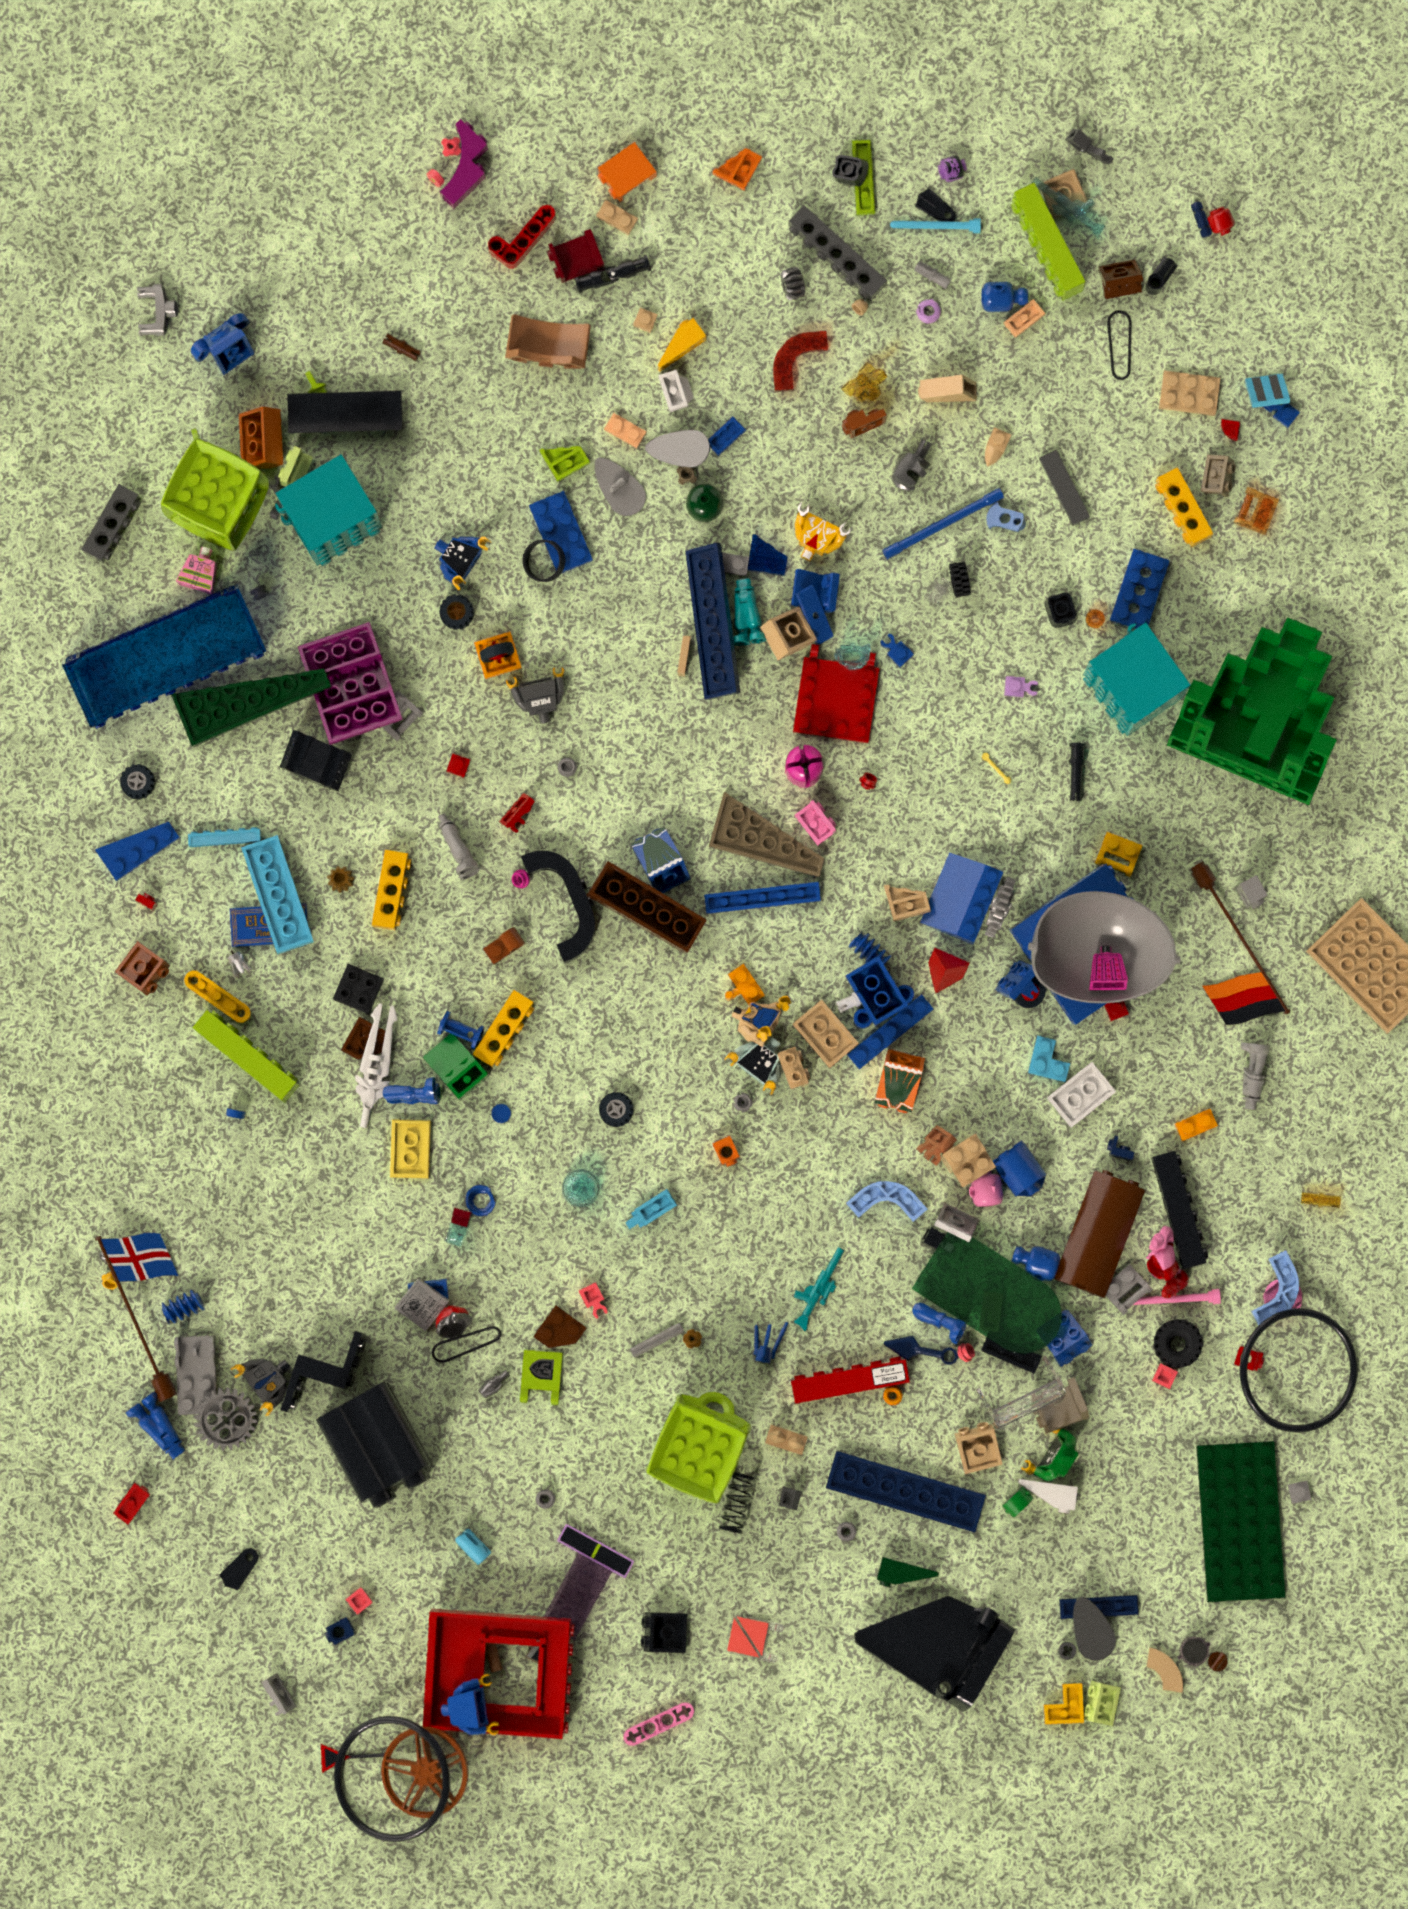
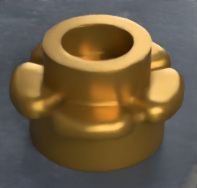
M694 1329L688 1330L683 1336V1342L686 1343L688 1348H697L702 1343L701 1333L699 1331L696 1332Z

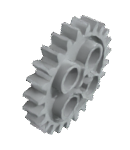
M1007 877L1004 884L1000 885L997 896L992 901L989 909L990 914L986 922L988 926L985 935L994 938L997 930H1000L1004 918L1009 913L1012 905L1011 900L1015 892L1013 889L1015 879Z
M226 1387L225 1392L218 1388L217 1394L211 1390V1397L204 1395L205 1402L199 1400L202 1407L195 1408L199 1415L193 1416L194 1419L198 1420V1422L194 1423V1426L200 1427L196 1433L203 1434L200 1439L202 1441L207 1439V1446L213 1443L215 1450L219 1445L222 1451L225 1450L226 1446L232 1450L233 1444L239 1448V1441L246 1443L245 1436L252 1437L249 1430H255V1427L251 1424L257 1422L256 1419L252 1418L257 1412L251 1411L254 1404H248L250 1401L249 1397L243 1399V1392L237 1395V1389L235 1388L232 1393H230L229 1387ZM225 1401H230V1408L223 1410L222 1404ZM210 1414H216L214 1422H207V1417ZM224 1415L228 1418V1422L223 1421L222 1417ZM242 1415V1423L235 1424L234 1420L236 1416ZM228 1428V1435L220 1437L221 1429Z

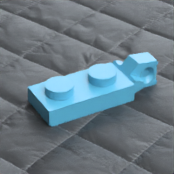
M666 1189L636 1208L631 1213L633 1218L625 1222L629 1230L637 1224L641 1228L676 1207L677 1204Z

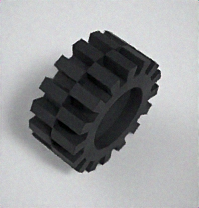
M965 561L949 564L955 598L971 595Z

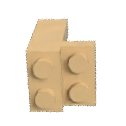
M976 1133L941 1156V1160L949 1173L955 1175L962 1188L996 1168Z

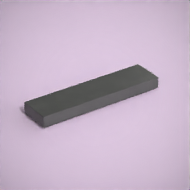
M1057 450L1040 457L1039 461L1072 526L1090 518Z

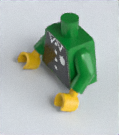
M1064 1428L1053 1431V1433H1058L1038 1467L1036 1468L1031 1461L1025 1460L1029 1466L1027 1468L1021 1467V1469L1028 1475L1034 1474L1046 1481H1053L1057 1477H1065L1079 1454L1076 1450V1438Z

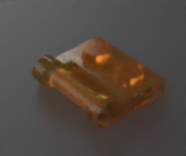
M1247 487L1244 502L1238 517H1235L1234 524L1266 535L1279 499ZM1255 497L1258 499V502L1249 522L1245 518L1252 499Z

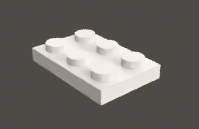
M1091 1062L1048 1096L1047 1100L1069 1127L1072 1128L1116 1091L1093 1062Z

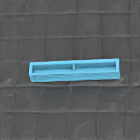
M252 827L250 830L239 828L236 831L234 829H227V831L223 832L222 830H215V832L203 831V833L191 832V834H188L189 847L256 843L261 841V830L258 827Z

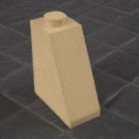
M964 375L920 380L918 394L920 399L925 402L977 401L976 382Z

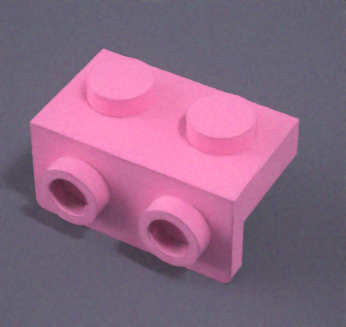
M812 800L810 804L794 816L815 844L819 846L836 833L835 827L837 825L831 817L827 819L824 815L825 809L819 802L815 803Z

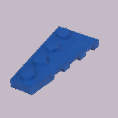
M166 822L97 848L95 851L115 880L118 881L180 837L171 824Z

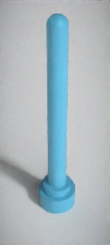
M973 218L969 222L891 221L890 227L904 229H969L973 233H980L981 218Z

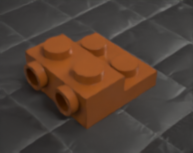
M876 408L871 410L867 416L863 410L858 411L856 409L847 414L848 416L845 420H842L843 425L841 426L845 435L849 434L852 439L885 424L887 415L884 409L878 410Z
M137 941L114 972L148 996L149 993L156 991L158 981L168 975L170 965Z

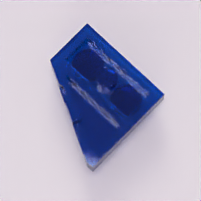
M753 534L747 571L785 577L788 556L760 539L758 535Z

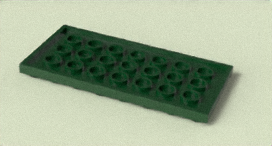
M1274 1441L1196 1446L1207 1602L1285 1598Z

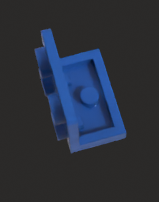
M1067 1309L1036 1330L1060 1367L1069 1364L1075 1357L1085 1353L1093 1346L1085 1331Z

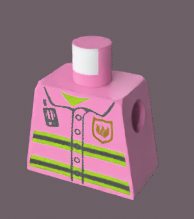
M201 547L199 556L192 554L188 556L176 580L178 585L213 595L217 564L215 561L209 560L212 553L211 549Z

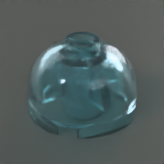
M574 1170L568 1173L563 1180L562 1194L565 1200L572 1206L579 1208L587 1207L593 1204L599 1196V1181L588 1170Z

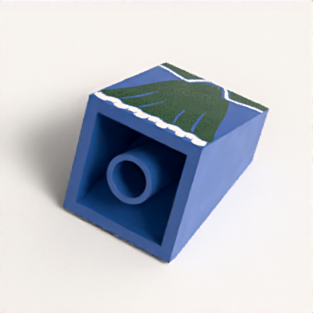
M665 826L655 829L652 833L640 837L631 843L651 886L656 890L665 893L691 879L684 860Z

